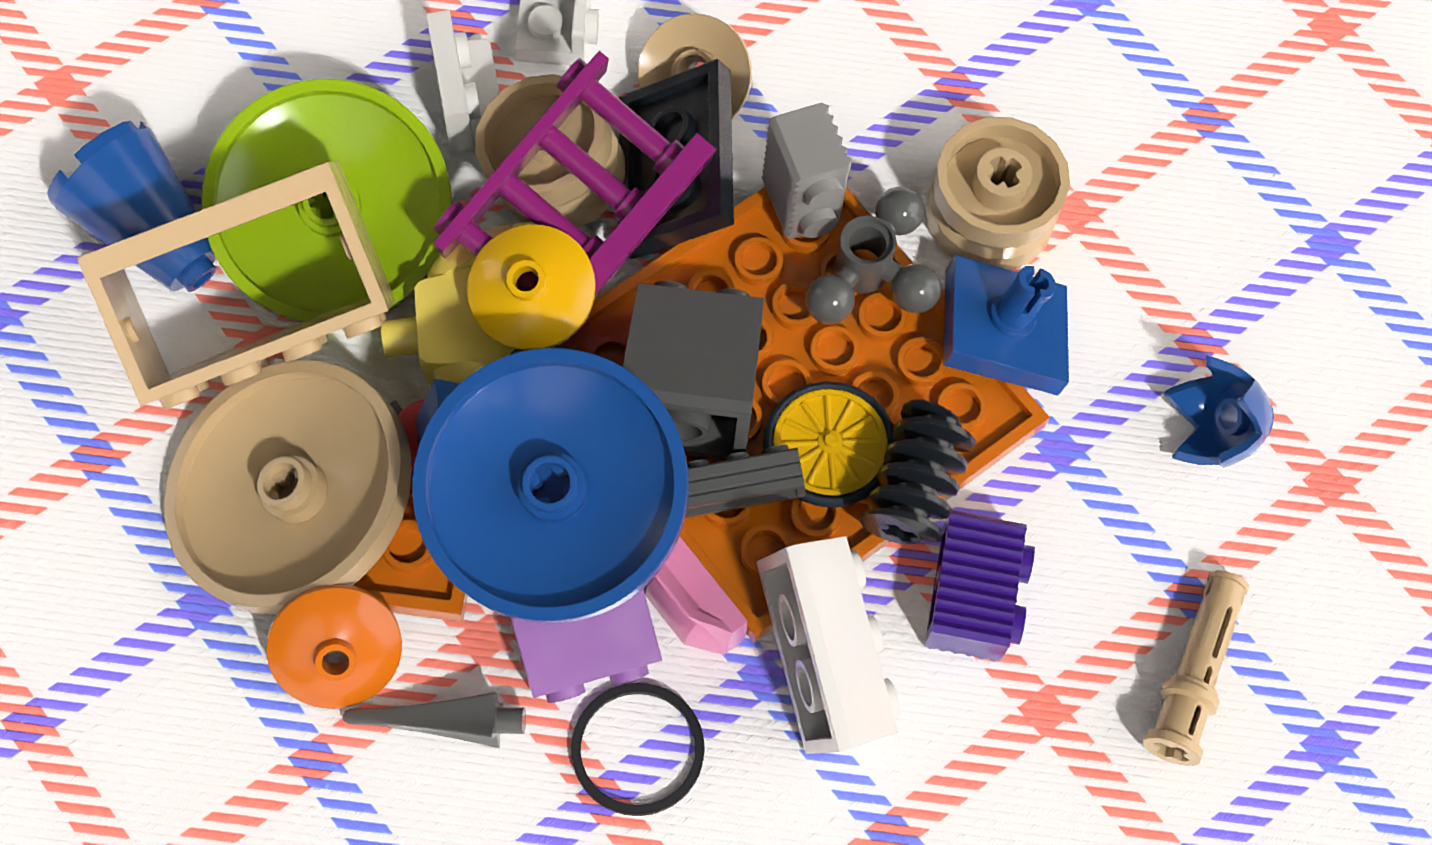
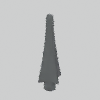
M493 692L416 705L348 709L344 711L343 720L351 725L380 726L416 731L500 748V734L525 733L526 709L525 707H503V702L499 703L497 693Z

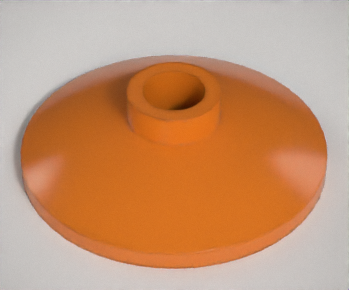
M333 584L318 586L295 596L277 613L267 636V661L276 682L296 700L319 708L337 709L350 707L372 698L392 679L399 666L402 654L401 632L390 608L372 593L349 585ZM331 651H341L348 656L345 661L340 663H328L323 660V657Z

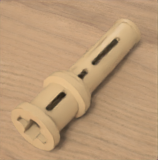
M1221 570L1209 573L1203 598L1194 619L1176 675L1168 677V680L1162 684L1160 696L1164 702L1155 728L1146 731L1143 746L1150 753L1165 761L1183 766H1196L1200 764L1203 750L1199 745L1208 716L1217 713L1220 703L1218 699L1219 694L1215 689L1218 675L1231 641L1241 605L1249 589L1248 582L1234 573Z

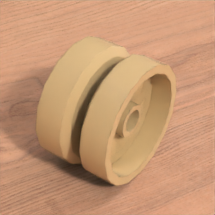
M548 74L527 77L504 88L486 106L476 127L475 154L487 179L563 93L556 87L562 76ZM581 101L558 129L623 183L625 179V154L611 125ZM542 148L517 176L578 228L596 220L610 206ZM500 196L501 200L503 201L509 212H511L516 218H518L521 222H531L526 216H524L520 211H518L514 206H512L507 200Z
M985 117L962 126L945 142L926 201L927 227L937 246L952 259L954 255H958L1008 270H1014L1031 263L1047 247L1070 189L1068 162L1056 141L1036 125L1016 118Z

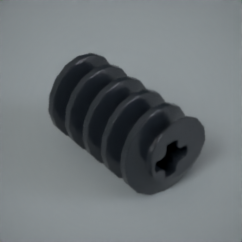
M910 400L903 404L900 413L902 420L896 423L892 435L894 442L888 445L884 456L886 465L881 467L877 474L876 483L878 487L871 491L867 502L870 510L862 515L860 523L865 530L873 535L894 543L918 544L921 541L940 542L944 531L939 525L929 520V518L939 520L949 518L952 508L938 496H957L960 485L948 474L958 475L965 473L968 462L957 452L972 451L976 440L971 433L962 428L958 417L949 409L926 400Z

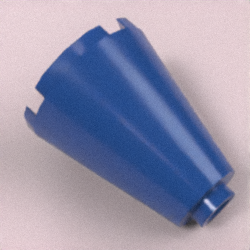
M131 120L122 122L103 131L86 143L74 154L81 165L69 178L59 170L52 179L47 191L49 202L56 210L107 246L197 212L156 135L143 121H140L139 129ZM208 238L135 265L172 292L185 288L188 292H193L206 284L217 271V267L213 264L216 257L211 249Z

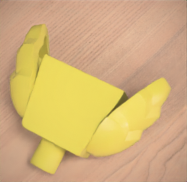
M534 223L500 224L485 232L494 238L508 229L522 225H533ZM460 243L446 259L440 255L430 268L427 279L420 280L415 284L416 317L382 321L381 338L386 358L419 354L420 366L429 385H432L434 379L461 383L475 371L493 361L510 355L515 350L496 342L483 331L475 320L468 302L467 283L470 269L476 257Z

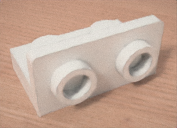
M520 0L514 45L515 61L569 66L578 58L585 61L587 44L597 45L599 9H591V0Z
M450 10L426 13L450 153L475 149L476 127L486 106L500 93L490 41L487 38L467 41L466 32L454 33Z

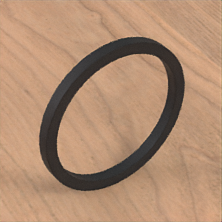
M649 683L619 685L608 689L593 699L580 715L574 728L571 743L573 767L583 789L601 806L613 812L629 816L656 814L669 809L681 801L693 788L700 775L705 752L701 725L689 705L672 691ZM643 694L668 702L683 715L693 734L695 756L687 778L677 790L659 801L635 805L619 802L608 797L592 783L583 766L581 744L589 721L600 708L619 697Z

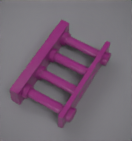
M599 50L588 64L581 58H578L568 68L556 85L563 93L465 206L457 200L444 212L433 228L440 235L433 243L435 250L446 259L460 243L477 257L481 249L493 238L476 224L496 200L502 196L534 224L556 228L568 234L583 248L595 274L596 296L711 161L716 148L698 133L694 135L686 146L678 140L671 143L599 82L607 72L609 58ZM581 101L587 104L656 163L653 169L660 174V177L645 194L637 187L631 191L558 129ZM541 148L616 210L612 216L620 224L605 241L597 235H594L592 238L587 236L517 177ZM534 272L523 273L517 280V289L520 291L532 290L536 287L539 277Z

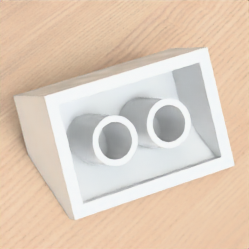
M847 537L789 546L757 561L805 754L842 752L898 733L894 719L899 717L900 714L898 695L892 681L889 678H883L877 655L883 649L880 627L874 615L866 613L860 590L866 584L865 570L856 550L850 551Z

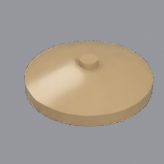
M315 360L281 362L261 368L262 372L229 385L214 397L195 418L183 436L172 460L165 487L164 518L166 532L173 553L184 572L194 583L214 597L241 610L258 614L276 615L288 601L311 588L333 584L354 585L376 564L389 546L402 521L408 503L412 474L411 453L403 424L390 403L369 383L355 373L327 362Z

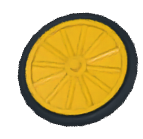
M824 381L811 383L793 390L776 405L769 415L764 429L763 449L765 454V449L776 445H787L789 449L798 448L806 495L805 497L798 498L799 500L821 507L836 508L848 506L868 498L871 491L878 487L876 483L879 469L886 465L884 456L888 445L894 442L892 437L894 426L885 409L874 397L863 390L841 382Z

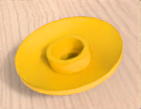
M537 224L517 226L503 231L491 239L475 258L467 283L470 309L483 331L496 342L506 347L523 351L551 348L574 335L589 316L596 292L593 267L583 248L568 234L553 227ZM525 272H534L539 277L536 287L530 291H520L516 286L519 276Z

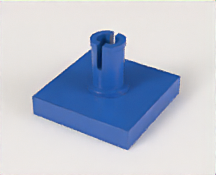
M954 255L945 269L943 366L1059 396L1069 383L1067 286L1056 283L1051 273L1042 268L1033 276L1035 274V266H1024L1019 272Z

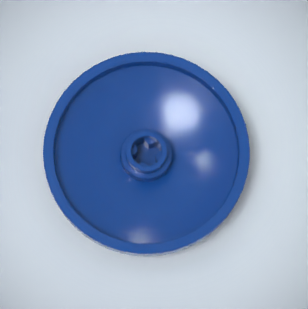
M542 348L518 352L485 365L458 384L444 399L429 421L419 443L412 478V497L415 517L425 546L437 566L458 589L486 608L513 619L543 624L568 623L591 618L616 608L632 598L656 576L672 553L684 525L689 499V472L682 441L672 417L660 399L643 381L624 367L592 353L574 349Z

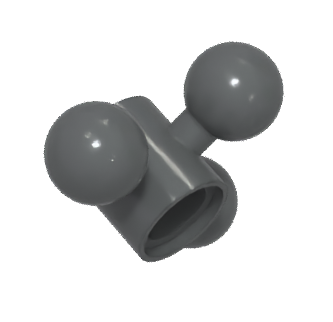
M902 186L890 188L879 197L876 203V217H856L845 225L841 233L834 269L836 275L828 274L816 278L809 285L805 294L806 308L816 321L823 324L842 322L851 314L854 308V292L870 293L882 287L885 282L892 285L891 292L896 304L907 312L923 313L930 310L937 303L941 294V282L933 269L923 264H910L903 267L893 260L897 244L896 235L901 236L913 232L919 227L924 217L923 202L915 191ZM864 249L871 251L878 258L875 260H863L852 252Z

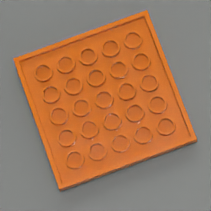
M764 186L734 206V225L679 243L595 299L584 324L574 335L559 344L570 349L598 355L623 367L638 283L653 285L659 281H674L685 285L688 289L709 292L733 288L742 290L751 297L764 298L752 414L746 453L749 456L764 454V429L769 415L780 400L793 390L807 384L824 381L841 382L857 387L874 397L887 412L894 428L896 423L902 420L900 413L903 404L910 400H926L952 411L958 417L962 428L971 433L976 440L972 451L957 452L968 462L965 473L958 475L948 474L959 483L960 488L958 491L1046 427L1050 416L1023 386L943 366L945 298L942 294H940L939 300L930 310L923 313H910L901 309L896 304L891 292L892 285L885 282L882 287L870 293L854 292V308L851 314L842 322L823 324L816 321L809 314L805 305L806 291L816 278L828 274L836 275L834 266L843 228L856 217L872 216L847 187L838 225L832 231L816 238H807L802 235L790 239L786 238ZM896 244L893 260L903 267L914 264ZM864 249L852 252L863 260H875L878 258L871 251ZM686 455L687 463L702 459L708 460L709 464L725 461ZM938 496L939 498L943 499L944 501H946L947 499L950 498V497ZM869 497L853 505L836 508L815 506L798 498L695 516L685 518L680 533L681 539L748 620L746 634L753 643L773 629L757 561L789 546L846 536L850 551L856 550L863 563L890 542L868 532L860 523L862 515L870 510L867 505Z

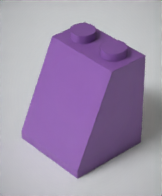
M641 589L632 598L616 608L580 621L543 624L509 617L529 690L533 698L546 695L548 703L561 702L580 696L586 692L584 683L608 676L610 677L611 684H620L642 678L649 674L647 665L663 661L644 589Z

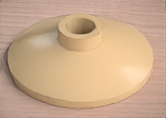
M692 13L679 15L661 24L646 41L638 63L639 88L692 69L698 63L702 62L705 64L719 59L731 70V107L733 118L744 105L752 83L751 58L740 35L726 22L706 14Z

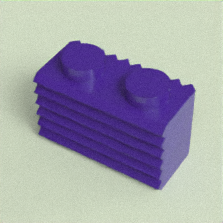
M951 510L949 518L946 519L943 525L944 533L940 542L924 646L928 649H938L942 652L950 651L954 654H964L967 657L976 656L979 659H989L993 662L1001 661L1010 647V643L1019 645L1022 640L1027 610L1026 606L1016 605L1019 582L1028 584L1030 580L1035 546L1025 544L1027 524Z

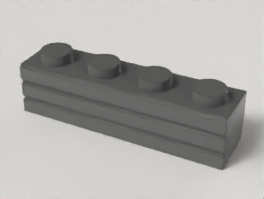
M776 445L765 449V454L749 456L746 452H738L726 456L725 461L709 464L708 460L702 459L687 463L689 499L685 518L806 496L798 448L789 449L787 445Z

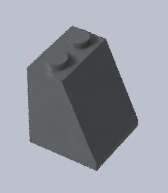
M659 281L653 285L638 283L623 367L643 381L663 403L679 432L685 455L725 460V457L730 454L746 452L752 414L764 298L751 297L748 293L733 288L709 292L688 289L685 285L674 281Z

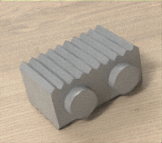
M822 102L776 115L768 121L770 126L767 127L769 132L767 133L768 139H766L767 145L764 152L766 157L763 158L765 163L763 164L764 169L762 170L763 175L761 178L786 238L790 239L802 235L807 238L825 235L838 225L841 216L852 158L846 156L848 148L842 145L843 137L837 135L839 127L833 124L834 116L828 114L830 106Z

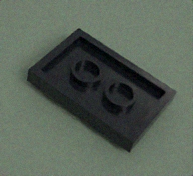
M715 59L620 96L619 99L669 142L673 143L675 140H678L686 146L694 135L698 133L716 148L711 161L629 258L635 259L734 225L731 70L719 59ZM619 132V144L625 154V179L623 184L631 191L637 187L645 194L660 177V174L653 169L656 163Z

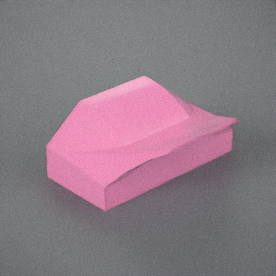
M679 536L668 560L656 576L645 586V596L684 645L725 655L745 640L748 620Z

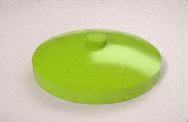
M312 79L282 86L264 94L243 109L219 137L205 170L202 184V210L326 162L339 160L395 297V302L389 311L394 309L414 294L415 284L420 280L427 279L430 268L440 256L433 244L440 235L433 228L444 212L452 205V190L448 170L434 138L416 115L402 103L388 94L361 83L339 79ZM326 192L207 237L217 261L236 286L254 302L283 318L302 323L369 297L354 260H349L340 239L343 233Z

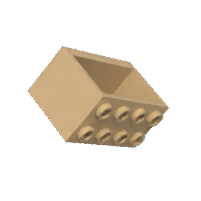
M339 160L326 162L76 258L140 406L159 399L163 410L200 396L201 391L210 387L207 380L221 376L225 386L252 377L262 372L261 368L269 365L267 357L282 352L285 362L314 353L322 349V344L328 342L326 335L343 328L346 338L349 339L383 325L382 321L387 319L384 312L389 311L395 302V297ZM326 192L343 233L340 239L349 260H354L369 297L169 374L124 269Z

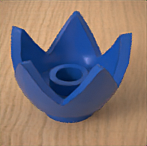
M1206 355V367L1211 371L1212 376L1190 380L1164 391L1167 400L1194 426L1193 432L1173 453L1172 458L1196 465H1220L1225 468L1251 456L1265 442L1273 427L1274 412L1268 395L1256 379L1235 364Z

